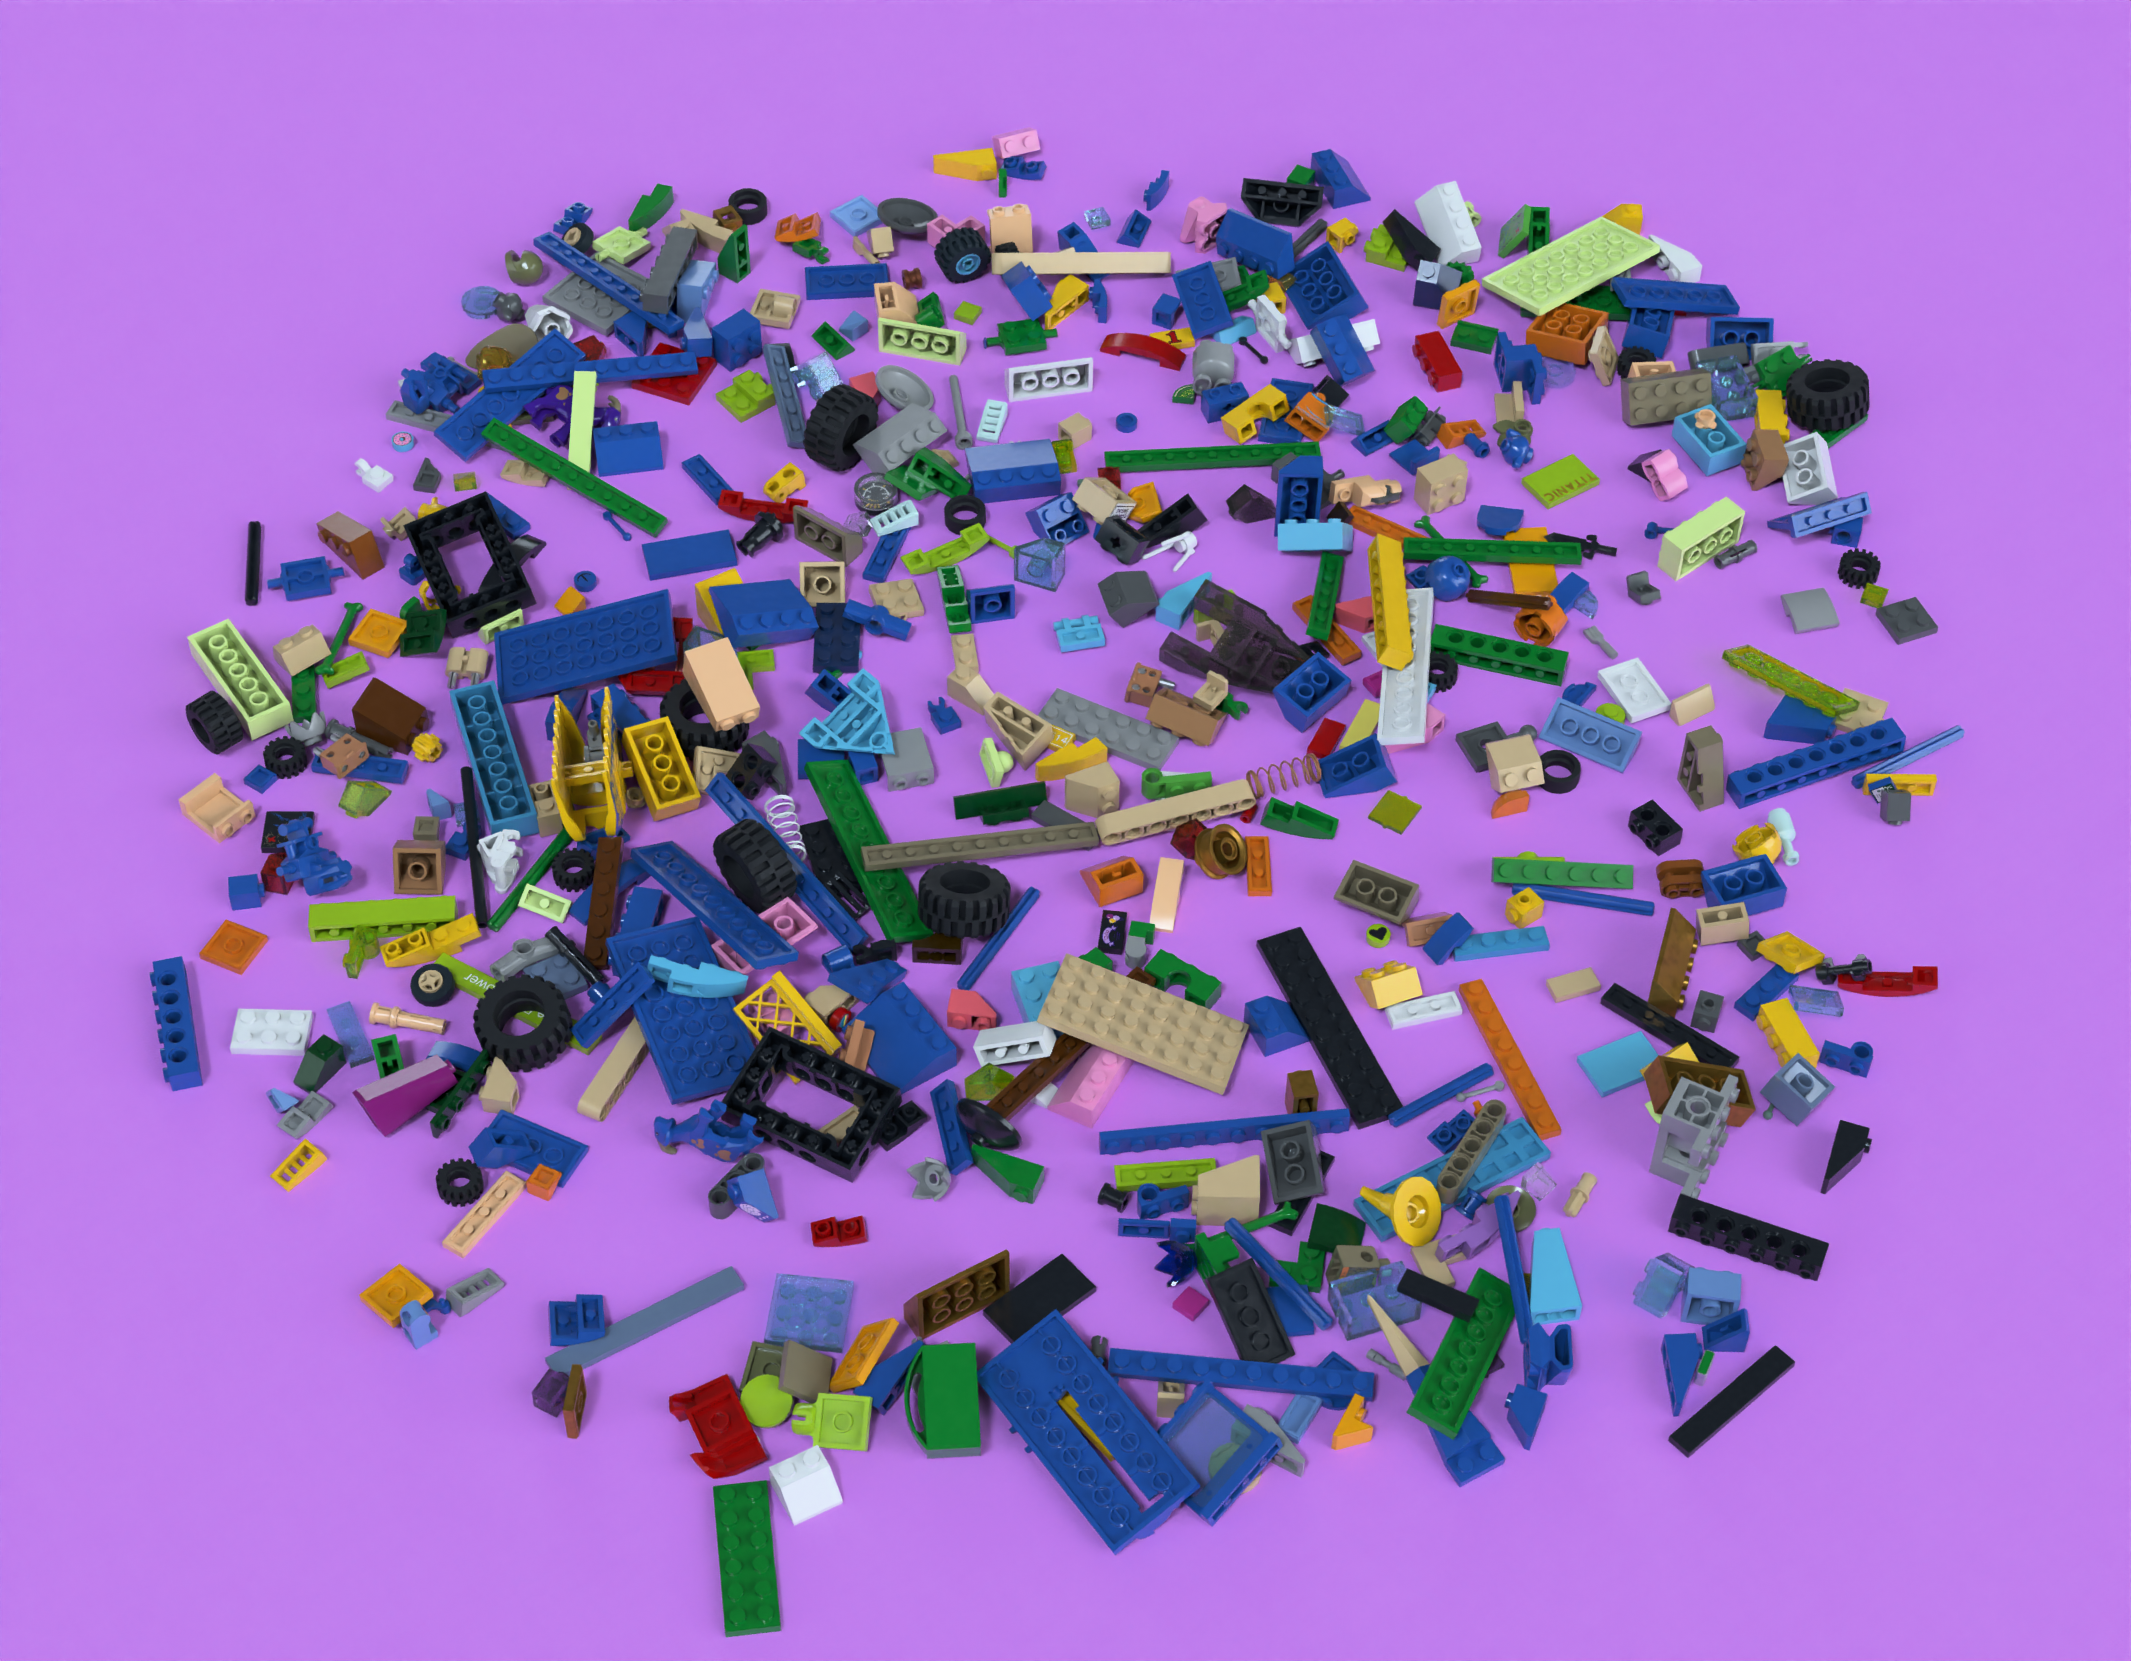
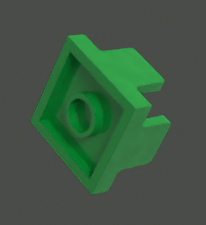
M1205 1232L1195 1235L1193 1265L1208 1289L1204 1279L1230 1268L1228 1262L1239 1258L1240 1253L1232 1239L1228 1235L1224 1236L1223 1233L1207 1237Z

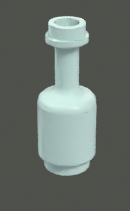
M1783 808L1774 809L1769 812L1767 823L1773 824L1780 835L1785 853L1782 858L1785 864L1788 866L1796 865L1799 862V853L1794 851L1791 843L1795 839L1796 832L1790 814Z

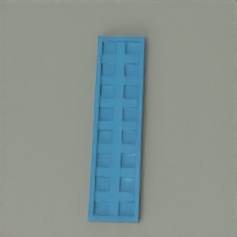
M1523 1117L1503 1126L1458 1199L1451 1204L1441 1203V1212L1461 1203L1468 1193V1187L1481 1193L1550 1158V1150ZM1455 1150L1374 1190L1384 1194H1394L1400 1183L1409 1177H1423L1430 1181L1436 1189L1438 1176ZM1362 1196L1354 1199L1353 1206L1380 1242L1397 1235L1391 1219Z

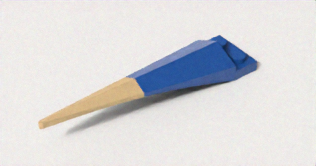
M1368 1295L1367 1302L1415 1396L1430 1364L1377 1302ZM1470 1410L1454 1440L1428 1426L1444 1466L1459 1487L1503 1465L1505 1462V1457L1490 1438L1491 1434Z

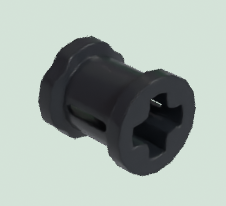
M1105 1183L1101 1188L1097 1203L1100 1205L1107 1204L1116 1208L1118 1212L1123 1213L1128 1204L1130 1192L1119 1191L1112 1188L1109 1183Z

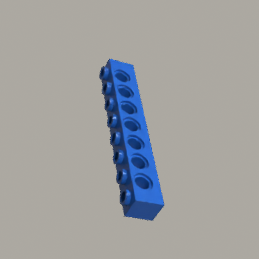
M1893 718L1880 720L1872 725L1857 728L1852 732L1837 735L1832 739L1817 742L1812 746L1797 749L1792 753L1777 756L1772 760L1754 764L1752 767L1734 771L1728 775L1726 791L1736 806L1742 809L1903 752L1906 736Z

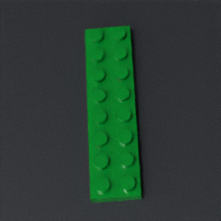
M1480 1267L1466 1291V1294L1480 1299L1470 1322L1455 1316L1453 1317L1406 1412L1452 1440L1458 1434L1515 1315L1510 1285Z

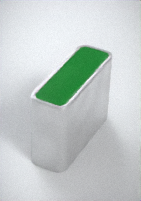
M1705 1350L1694 1379L1696 1385H1704L1714 1360L1715 1353L1713 1351Z

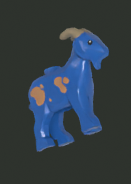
M716 1099L712 1102L709 1110L701 1107L698 1114L691 1116L680 1124L676 1125L674 1118L665 1119L658 1116L654 1120V1132L659 1147L663 1152L671 1155L676 1154L677 1149L672 1147L670 1143L685 1142L702 1151L705 1155H709L719 1161L734 1162L738 1157L749 1154L752 1148L763 1142L764 1137L759 1138L753 1134V1126L756 1124L757 1119L743 1113L740 1125L733 1128L717 1121L726 1112L727 1105Z

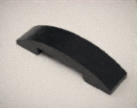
M528 534L519 537L511 543L520 566L529 557L535 558L546 546L545 541ZM494 563L485 575L478 592L490 588V585L494 584L495 586L502 583Z

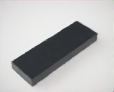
M1408 1268L1396 1290L1466 1322H1470L1480 1299Z

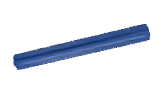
M1484 1063L1388 1115L1389 1123L1394 1127H1398L1456 1096L1459 1092H1463L1493 1076L1492 1066Z

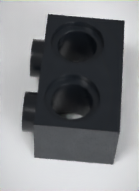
M747 743L725 776L746 799L753 800L759 794L766 780L772 775L778 762L762 746Z
M1653 799L1632 810L1630 813L1628 827L1631 832L1637 835L1647 848L1658 856L1680 844L1683 828Z

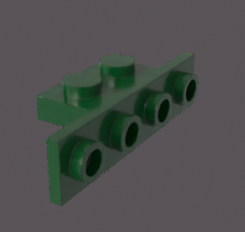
M1045 781L953 796L956 820L979 816L983 825H997L1002 821L1008 820L1020 821L1025 817H1029L1028 807L1039 806L1044 800L1047 801Z
M482 1050L466 1073L456 1069V1072L453 1074L458 1083L425 1107L426 1110L436 1113L430 1121L433 1137L438 1138L442 1131L447 1130L455 1113L461 1111L469 1094L474 1093L478 1082L483 1075H486L488 1066H491L487 1050Z

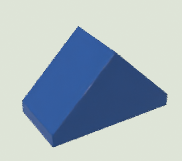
M1743 1308L1703 1326L1704 1350L1713 1352H1745L1750 1334L1747 1309Z

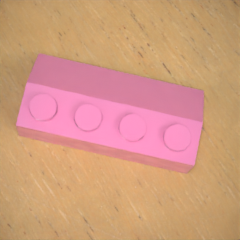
M786 897L758 915L790 945L818 929V925L789 897ZM722 939L711 945L720 968L738 971L743 975L754 970L746 960Z
M1091 1044L1082 1052L1047 1106V1109L1092 1129L1131 1068L1134 1060Z

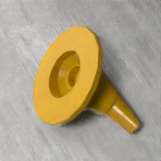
M1409 1177L1400 1183L1394 1194H1384L1366 1186L1361 1188L1360 1195L1392 1220L1394 1230L1402 1242L1409 1246H1423L1433 1239L1438 1231L1441 1220V1202L1437 1190L1430 1181L1423 1177Z

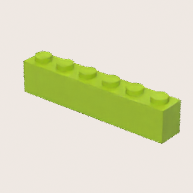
M455 895L309 904L308 929L311 942L401 937L425 927L427 932H430L457 920L458 908Z

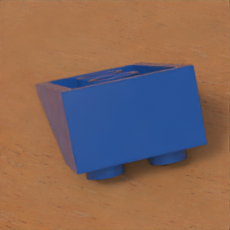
M1636 307L1631 309L1621 346L1630 347L1631 349L1633 346H1637V348L1644 347V350L1649 349L1650 353L1653 352L1655 354L1654 357L1662 358L1670 337L1675 310H1648Z
M1376 733L1318 760L1321 768V780L1319 782L1325 798L1377 792L1397 782L1387 748L1377 741Z

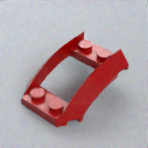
M673 617L675 640L679 642L675 671L638 670L618 675L627 693L665 695L676 683L679 685L680 681L685 679L683 675L684 652L690 650L693 618Z

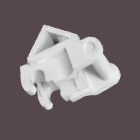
M503 829L502 832L500 831L478 840L477 849L481 854L483 868L491 882L495 884V891L498 894H505L510 890L520 867L518 859L513 858V856H523V849L516 847L515 842L508 841L521 838L520 832L517 830Z

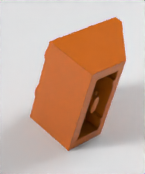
M1120 856L1080 870L1081 877L1099 907L1143 892L1144 874L1134 857Z

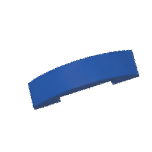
M633 859L622 862L618 894L633 883L639 886L651 875ZM593 883L578 897L569 909V914L584 926L588 925Z

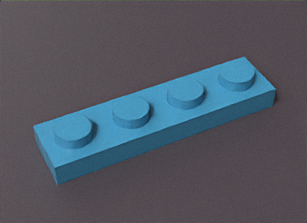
M1538 926L1469 935L1461 947L1453 949L1452 954L1454 961L1459 962L1549 951L1550 944L1545 927Z

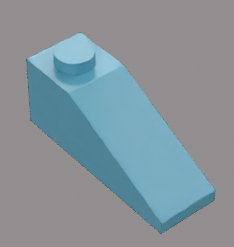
M1206 572L1167 591L1162 598L1158 599L1160 604L1154 608L1156 611L1155 621L1180 630L1194 612V606L1200 604L1211 590L1212 573Z

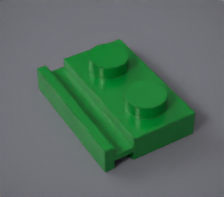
M1458 320L1450 346L1491 355L1499 329Z

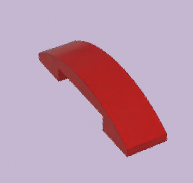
M1136 333L1109 334L1100 347V352L1119 357L1122 351L1157 359L1160 360V367L1180 371L1186 359V354L1171 344L1154 337Z
M722 489L718 508L733 516L750 521H755V515L759 511L775 513L776 518L781 523L794 522L793 507L795 505L808 507V500L787 498L786 503L745 499L744 492Z
M1913 966V972H1872L1867 974L1863 981H1854L1851 974L1838 975V987L1858 994L1879 997H1901L1922 994L1938 989V966Z

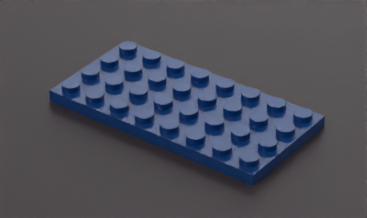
M668 589L494 633L497 685L502 705L678 660L671 595Z
M697 916L606 938L605 942L620 979L638 961L647 968L651 955L664 957L669 961L679 964H687L695 969H699L701 962L715 964L720 967L700 919ZM656 980L631 1005V1008L671 1105L728 1091L755 1050L745 1024L733 1011V1008L737 1006L733 996L701 998L667 992L668 983Z

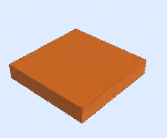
M226 919L201 950L199 956L202 960L242 975L268 942L267 935Z

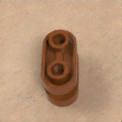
M1697 859L1664 861L1657 865L1656 874L1660 881L1661 895L1667 898L1699 897L1703 895L1704 888L1700 875L1701 871H1704L1703 863Z

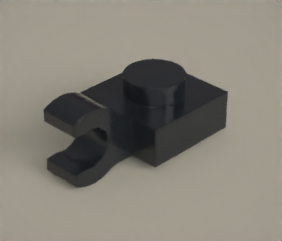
M894 939L870 943L871 948L862 944L853 946L854 955L862 954L856 956L857 965L884 959L897 961Z

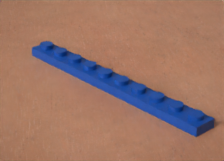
M550 231L533 238L535 247L667 335L684 328V320L671 311L668 314L643 311V302H640L641 291Z
M695 352L488 369L482 370L485 393L556 387L557 385L570 386L574 384V371H596V383L695 375L698 374V366Z
M717 773L705 789L707 794L734 824L743 819H754L772 833V836L780 843L779 845L784 849L788 860L793 866L792 869L796 874L795 880L797 881L795 893L841 945L845 944L851 954H853V946L863 945L869 936L725 774Z
M1349 1108L1104 1131L1099 1132L1100 1155H1115L1125 1152L1138 1153L1146 1150H1166L1177 1147L1190 1148L1198 1145H1217L1229 1142L1262 1141L1261 1131L1306 1120H1310L1313 1123L1317 1134H1337L1349 1131L1350 1112Z
M1110 1348L1108 1373L1111 1377L1117 1376L1118 1378L1192 1385L1204 1383L1208 1378L1214 1387L1352 1400L1356 1393L1365 1397L1364 1401L1371 1402L1373 1398L1374 1373L1117 1348Z

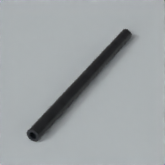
M465 766L460 769L475 918L479 928H486L488 926L482 859L477 849L479 830L473 772L471 767Z

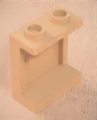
M1028 205L997 206L987 210L991 244L989 249L991 253H995L997 245L1014 242L1019 253H1033L1031 212Z
M216 773L178 799L182 815L219 844L256 817L252 802L250 800L243 802L224 788L221 777Z

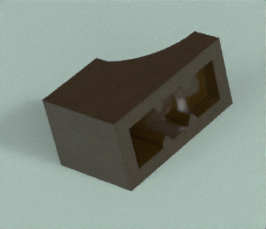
M935 933L925 939L913 940L912 961L915 963L961 965L963 938H957V936L948 937L944 936L943 933Z

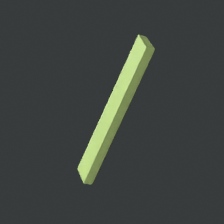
M574 371L568 461L590 473L597 374L596 371Z

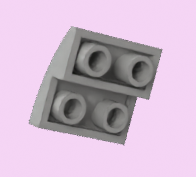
M1824 588L1781 595L1786 617L1790 616L1795 634L1833 628L1840 624L1833 603Z

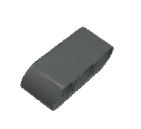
M1746 343L1696 349L1687 353L1690 370L1703 368L1709 372L1741 368L1750 364Z
M749 1153L745 1155L708 1193L709 1210L714 1218L726 1219L738 1208L728 1195L727 1180L763 1168L765 1171L764 1158L760 1154Z

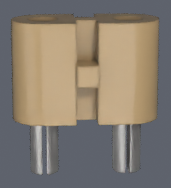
M465 647L451 648L445 670V675L449 677L447 687L454 689L456 680L463 679L464 677H468L471 680L470 686L479 684V680L485 677L489 656L488 651L481 648H470V651H466Z

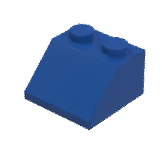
M1014 584L966 590L968 614L971 624L1015 619Z
M1264 996L1245 1003L1244 1023L1249 1024L1248 1029L1264 1057L1309 1042L1308 1035L1288 1002Z

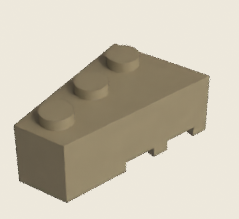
M1711 725L1686 733L1677 776L1678 782L1699 812L1724 804L1723 740L1721 735L1716 733Z

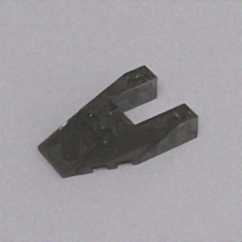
M1207 579L1204 580L1194 596L1193 608L1227 626L1212 651L1209 652L1172 631L1159 649V661L1177 671L1207 679V673L1211 670L1216 674L1224 676L1228 680V685L1274 694L1273 689L1310 659L1295 641H1291L1283 632V629L1267 616L1265 610Z

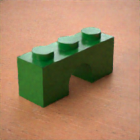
M1162 949L1144 967L1145 972L1156 978L1154 988L1166 992L1173 985L1185 986V1000L1211 1009L1221 997V981Z

